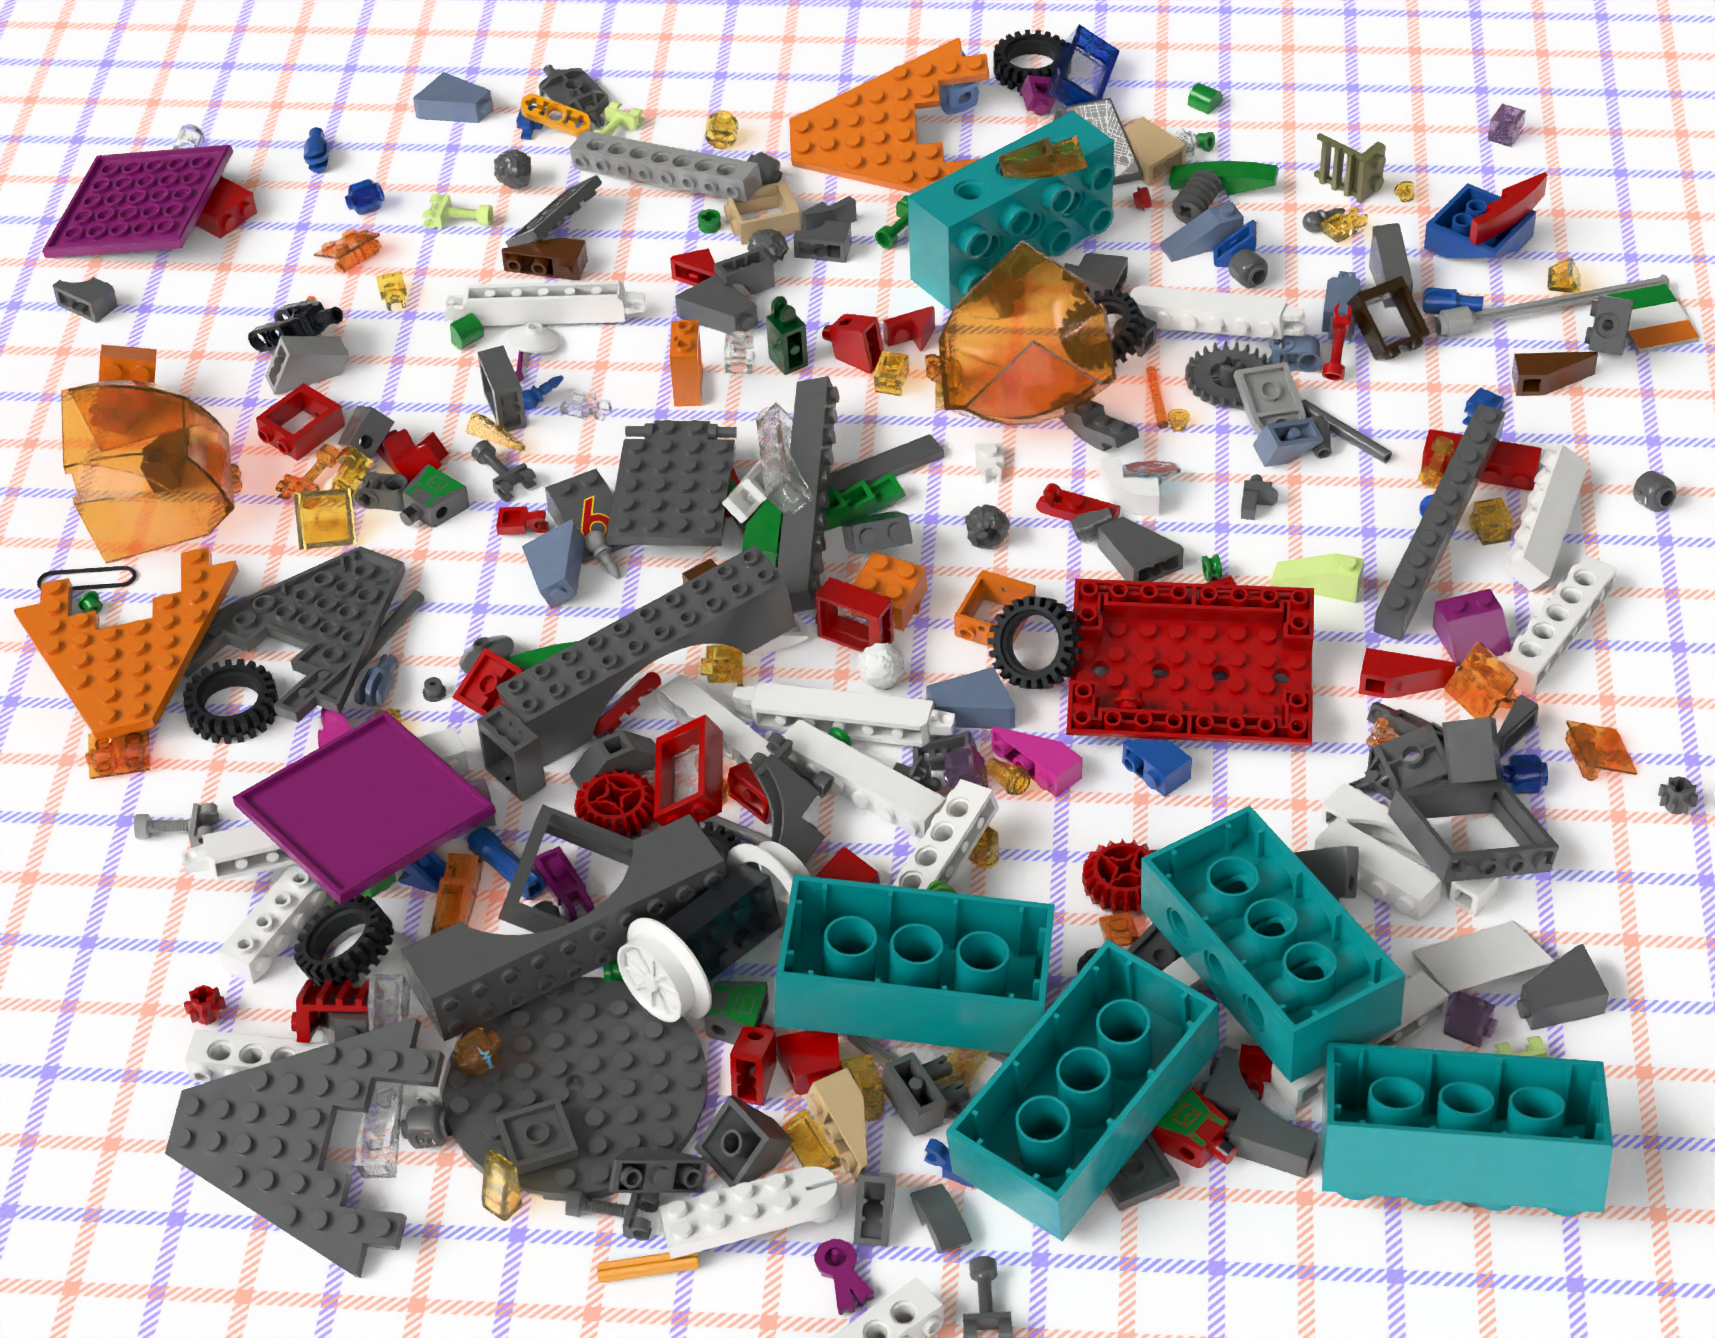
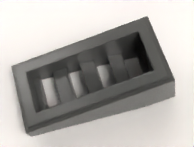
M1524 695L1518 696L1497 733L1500 757L1506 754L1536 726L1539 704Z
M971 732L932 740L923 747L913 746V763L917 757L924 756V753H929V758H925V760L932 762L931 770L978 767L977 745Z

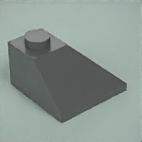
M729 1095L694 1148L703 1158L707 1159V1163L729 1187H733L739 1183L754 1181L776 1167L794 1140L773 1118L737 1097Z

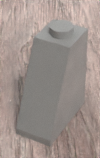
M280 336L265 377L273 394L279 395L295 390L303 383L310 385L341 375L345 364L348 362L349 352L339 336Z

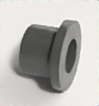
M430 677L424 682L422 694L426 701L438 702L446 696V688L442 685V681L439 678Z

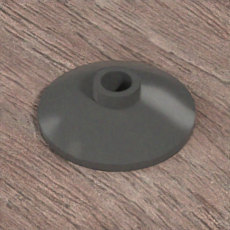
M506 635L478 638L461 656L459 661L461 670L468 674L484 648L507 660L515 648L512 638Z

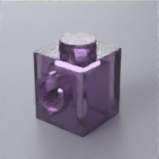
M1502 103L1490 119L1488 141L1512 147L1523 132L1526 110Z
M972 743L944 754L946 772L943 773V777L949 789H954L960 779L986 788L989 787L985 759Z
M1458 991L1446 1013L1443 1034L1481 1048L1485 1038H1492L1498 1023V1020L1494 1019L1496 1005L1482 998Z

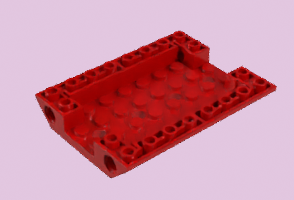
M1075 578L1073 613L1076 617L1073 621L1080 623L1081 629H1078L1077 633L1083 635L1084 641L1078 642V647L1083 648V653L1076 656L1080 663L1078 667L1072 666L1071 668L1074 673L1070 676L1066 735L1312 746L1314 588ZM1096 667H1105L1109 672L1106 675L1099 676L1094 674L1093 670ZM1163 669L1169 675L1165 678H1157L1152 673L1155 670ZM1224 672L1229 678L1219 681L1213 677V674ZM1283 674L1289 678V681L1278 683L1273 677ZM1124 689L1140 691L1145 705L1142 709L1118 708L1114 703L1115 699L1118 698V692Z

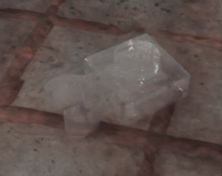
M573 388L570 389L560 404L561 414L585 420L588 415H592L596 420L605 421L606 411H612L610 400H597L596 394Z

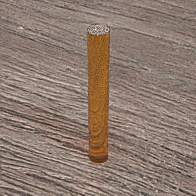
M1149 366L1146 368V375L1157 425L1160 429H1165L1169 426L1157 370L1156 367Z

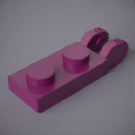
M560 846L536 856L533 867L544 877V883L557 905L562 907L569 922H573L578 918L576 909L570 901L579 898L587 914L595 909L584 882Z

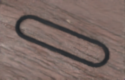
M129 566L53 570L40 575L37 580V586L41 590V581L49 575L128 570L132 573V577L126 582L73 586V590L125 587L135 581L137 574Z

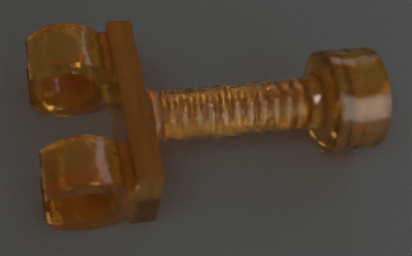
M324 444L316 453L318 460L303 478L287 473L284 475V480H280L275 488L276 491L281 492L277 497L289 500L293 493L297 492L300 493L298 499L304 500L301 506L313 508L317 500L321 498L319 484L313 482L326 467L333 468L341 458L339 451L330 444Z

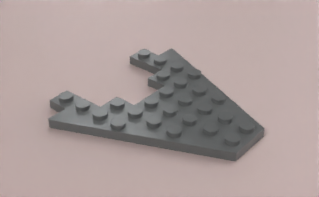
M359 546L219 609L183 676L190 677L227 644L249 653L270 636L303 649L290 662L294 671L306 675L273 704L275 713L297 723L316 706H321L339 714L343 710L406 572L404 562Z
M410 1018L181 1090L165 1154L354 1277L361 1278L368 1247L400 1250L407 1217L403 1213L346 1207L353 1177L347 1173L323 1171L337 1111L368 1113L376 1081L438 1087L445 1055L437 1050L416 1049L421 1022L417 1018Z

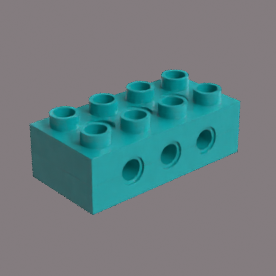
M1071 111L909 195L910 279L951 311L969 300L976 301L981 299L990 290L994 274L999 273L1004 278L1012 275L1019 278L1034 265L1051 256L1056 257L1064 254L1070 246L1092 234L1099 235L1106 231L1114 218V211L1112 209L1113 180L1115 177L1114 140L1076 112Z
M1250 805L1141 858L1142 911L1290 1083L1325 1065L1327 1042L1366 1044L1401 1026L1405 986L1404 972Z

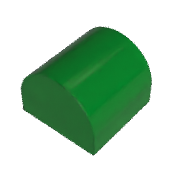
M1196 83L1189 93L1187 106L1209 114L1222 103L1223 94L1202 83Z
M469 313L450 323L451 343L458 349H462L484 337L483 327L473 313Z

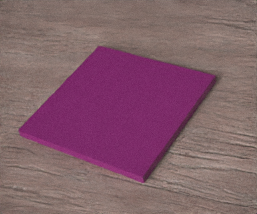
M386 710L232 797L234 805L340 905H343L496 814L493 803Z

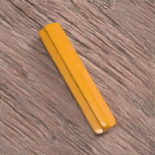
M669 1252L605 1261L597 1264V1274L599 1282L604 1283L699 1268L698 1252L671 1259Z

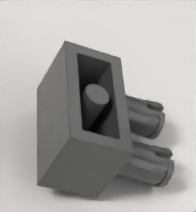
M911 1052L884 1064L880 1087L914 1137L942 1125L947 1108L970 1099L967 1086L963 1087L965 1083L962 1080L940 1090L935 1085L934 1081L950 1076L953 1073L950 1061H947L945 1055L921 1064L914 1052Z

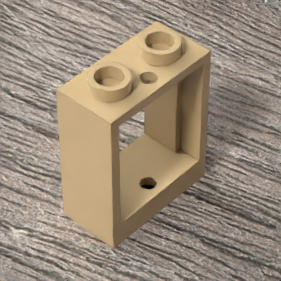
M787 181L761 186L748 202L733 200L728 197L727 204L724 205L725 217L727 220H730L732 233L734 236H738L741 245L750 243L749 239L752 237V234L762 229L777 230L784 236L794 234L795 231H801L800 210ZM780 207L782 212L747 221H742L740 216Z

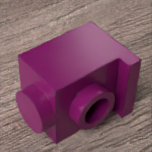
M1027 75L1019 92L1020 96L1024 99L1026 110L1034 111L1039 116L1050 113L1057 99L1051 77ZM1036 87H1041L1040 91H1036Z

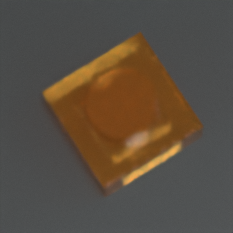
M1130 911L1099 917V927L1105 941L1108 939L1116 945L1123 947L1132 945L1139 938Z

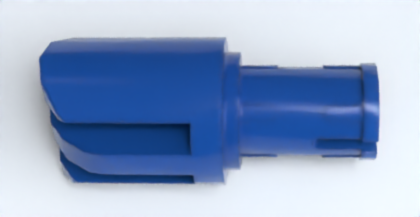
M319 127L309 130V138L304 143L303 158L305 163L309 165V169L314 173H320L325 170L328 165L329 144L324 139V131Z
M1428 287L1423 293L1422 308L1427 314H1439L1441 310L1468 306L1470 310L1478 312L1483 309L1484 296L1459 295L1457 289Z

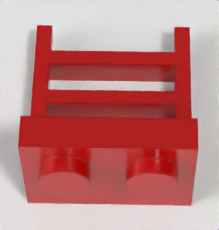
M307 979L296 997V1012H292L291 1030L297 1033V1043L311 1042L320 1025V1011L375 1013L376 1004L366 1003L370 995H384L385 987H372V980H365L362 986H352V980H345L343 986H333V980H326L323 986H313V979ZM332 994H338L336 1003H327ZM351 994L357 995L355 1004H347Z

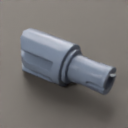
M387 654L382 655L377 667L367 671L354 694V700L357 704L363 705L366 702L367 706L374 707L377 705L382 707L394 684L392 674L399 664L395 656L390 654L387 659Z

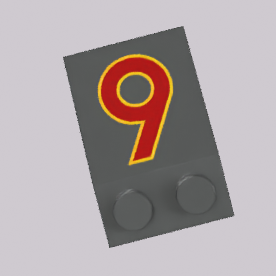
M597 469L545 487L548 512L557 526L572 519L584 538L589 532L594 530L601 531L605 535L607 534L613 495ZM585 544L582 564L595 559L593 557L594 553L590 552L585 547ZM610 545L612 550L609 553L631 545Z

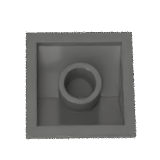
M1485 717L1442 722L1449 784L1502 780L1496 718Z

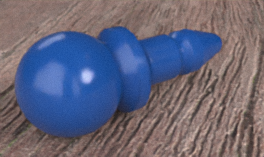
M559 375L550 378L548 382H544L539 388L533 385L531 390H523L524 410H532L538 406L539 402L545 401L543 395L557 388L564 377Z

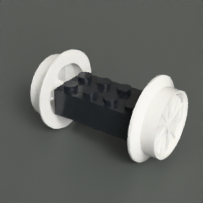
M764 841L758 846L745 843L738 844L729 851L726 867L728 875L662 924L650 918H638L630 924L627 932L628 942L618 951V967L632 995L650 1014L665 1022H675L682 1016L692 1019L702 1018L709 1012L712 1004L709 986L711 980L770 935L782 941L793 875L811 876L804 864L786 847L773 841Z

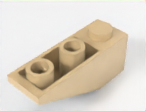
M845 1068L813 1082L806 1098L810 1112L814 1116L817 1115L823 1125V1133L826 1140L830 1144H834L838 1151L843 1169L847 1173L850 1172L854 1181H858V1175L865 1171L868 1166L864 1096L848 1068Z

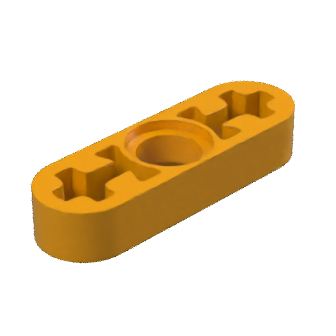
M536 94L526 95L521 101V113L526 119L575 137H579L584 131H590V117L582 111ZM533 103L536 104V108H533L532 111L528 110V106H531ZM552 111H559L563 117L560 120L554 121L548 115ZM567 116H570V120H568V124H566ZM583 121V125L579 128L575 127V123Z

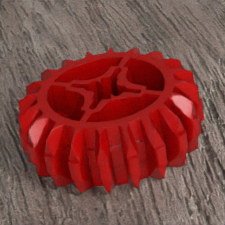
M615 768L612 773L607 774L603 771L600 777L591 775V782H582L581 790H577L574 804L576 817L631 839L633 834L641 837L642 829L649 830L651 822L655 821L653 786H650L647 778L641 779L638 772L630 775L628 769L622 773H618Z
M1122 838L1116 844L1109 840L1107 847L1098 844L1096 851H1090L1088 860H1085L1082 873L1084 891L1086 896L1090 897L1092 905L1100 904L1102 911L1110 908L1113 915L1118 911H1123L1127 917L1129 912L1133 910L1140 915L1142 911L1141 858L1157 850H1149L1147 843L1139 846L1135 839L1131 843H1125Z

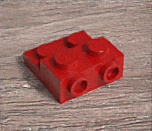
M484 648L452 698L483 716L500 704L502 705L496 686L524 670Z

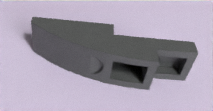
M1065 393L1060 396L1059 400L1050 403L1051 409L1070 430L1086 443L1102 452L1113 447L1119 448L1140 437L1136 426L1106 415L1103 404L1075 393Z

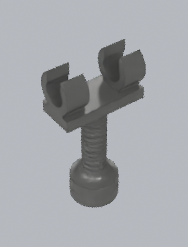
M487 440L479 441L473 447L472 457L481 465L488 464L499 475L492 479L494 493L498 494L502 501L505 502L514 497L510 491L513 490L512 486L519 482L526 489L537 485L533 481L536 475L532 469L527 468V465L522 463L509 470L495 456L496 449Z
M772 733L766 740L769 742L766 745L767 750L774 754L775 757L783 760L800 777L808 780L819 791L817 796L824 798L833 785L834 776L825 771L815 774L789 759L788 757L792 753L793 741L786 740L779 733ZM756 752L750 759L752 763L749 768L755 772L767 756Z
M570 1188L565 1204V1215L580 1217L583 1212L587 1211L620 1218L624 1217L622 1225L623 1237L630 1238L631 1236L636 1240L646 1241L649 1240L652 1228L650 1226L652 1222L643 1217H636L639 1208L645 1212H656L660 1200H658L660 1194L632 1193L629 1204L625 1205L588 1199L585 1196V1191Z
M990 1256L975 1257L969 1262L970 1278L978 1284L980 1312L963 1314L964 1338H977V1330L998 1329L999 1338H1013L1011 1311L993 1312L991 1281L998 1275L997 1261Z

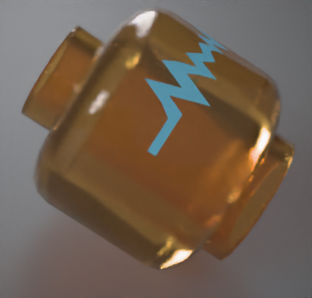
M477 1027L455 1042V1053L452 1054V1057L466 1076L471 1073L479 1077L501 1061L502 1057L499 1049L503 1044L493 1030L487 1033L482 1028Z

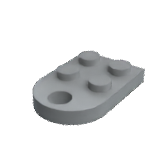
M1287 362L1235 371L1233 376L1253 430L1258 435L1266 424L1306 419L1305 410Z

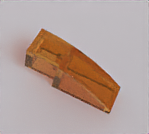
M1077 135L1051 145L1047 137L998 157L1004 177L1033 179L1054 177L1088 167Z
M448 853L444 878H440L430 935L458 922L468 926L484 865L479 855Z

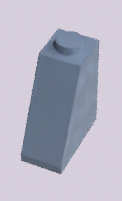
M445 72L441 73L413 97L416 118L421 120L479 123L493 111L491 90Z
M572 519L522 546L539 593L551 609L577 595L585 538Z
M994 667L926 686V699L923 700L934 701V709L954 713L956 719L955 727L992 729L994 726L1008 730L1015 728V706Z

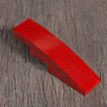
M1543 172L1502 189L1501 199L1487 204L1486 213L1472 219L1469 240L1475 246L1510 228L1532 211L1545 196L1548 174Z

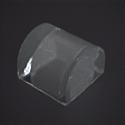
M193 124L183 125L178 132L173 149L202 147L205 141L203 131Z

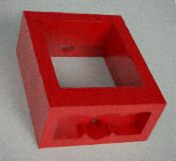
M305 383L256 417L259 438L264 443H269L277 448L283 455H288L296 461H299L345 427L342 406ZM302 411L315 418L295 434L281 427Z
M829 577L825 584L816 590L814 602L816 603L817 610L815 622L818 626V637L859 652H863L866 647H870L877 642L892 644L894 641L893 602L891 598ZM838 607L868 617V626L839 616Z

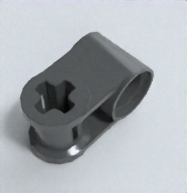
M367 472L362 478L363 485L354 495L355 501L360 506L367 509H384L395 512L405 509L402 492L408 485V481L404 475Z

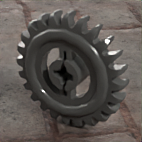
M1225 341L1223 350H1219L1215 342L1212 353L1208 351L1207 346H1204L1203 356L1197 350L1195 352V360L1193 357L1189 358V363L1185 367V381L1187 382V387L1193 391V395L1200 397V400L1203 402L1210 401V405L1213 406L1220 404L1221 408H1226L1227 405H1230L1231 408H1237V405L1244 407L1233 376L1235 371L1270 365L1272 361L1269 360L1267 362L1266 353L1259 358L1258 348L1255 349L1254 353L1249 354V344L1246 345L1243 351H1239V343L1237 341L1233 350H1230L1227 341ZM1218 369V374L1211 375L1215 370Z

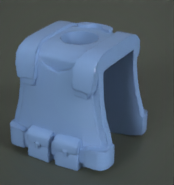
M980 81L953 84V86H939L942 111L947 115H954L976 106L978 103V86ZM962 94L966 96L965 98L959 100Z

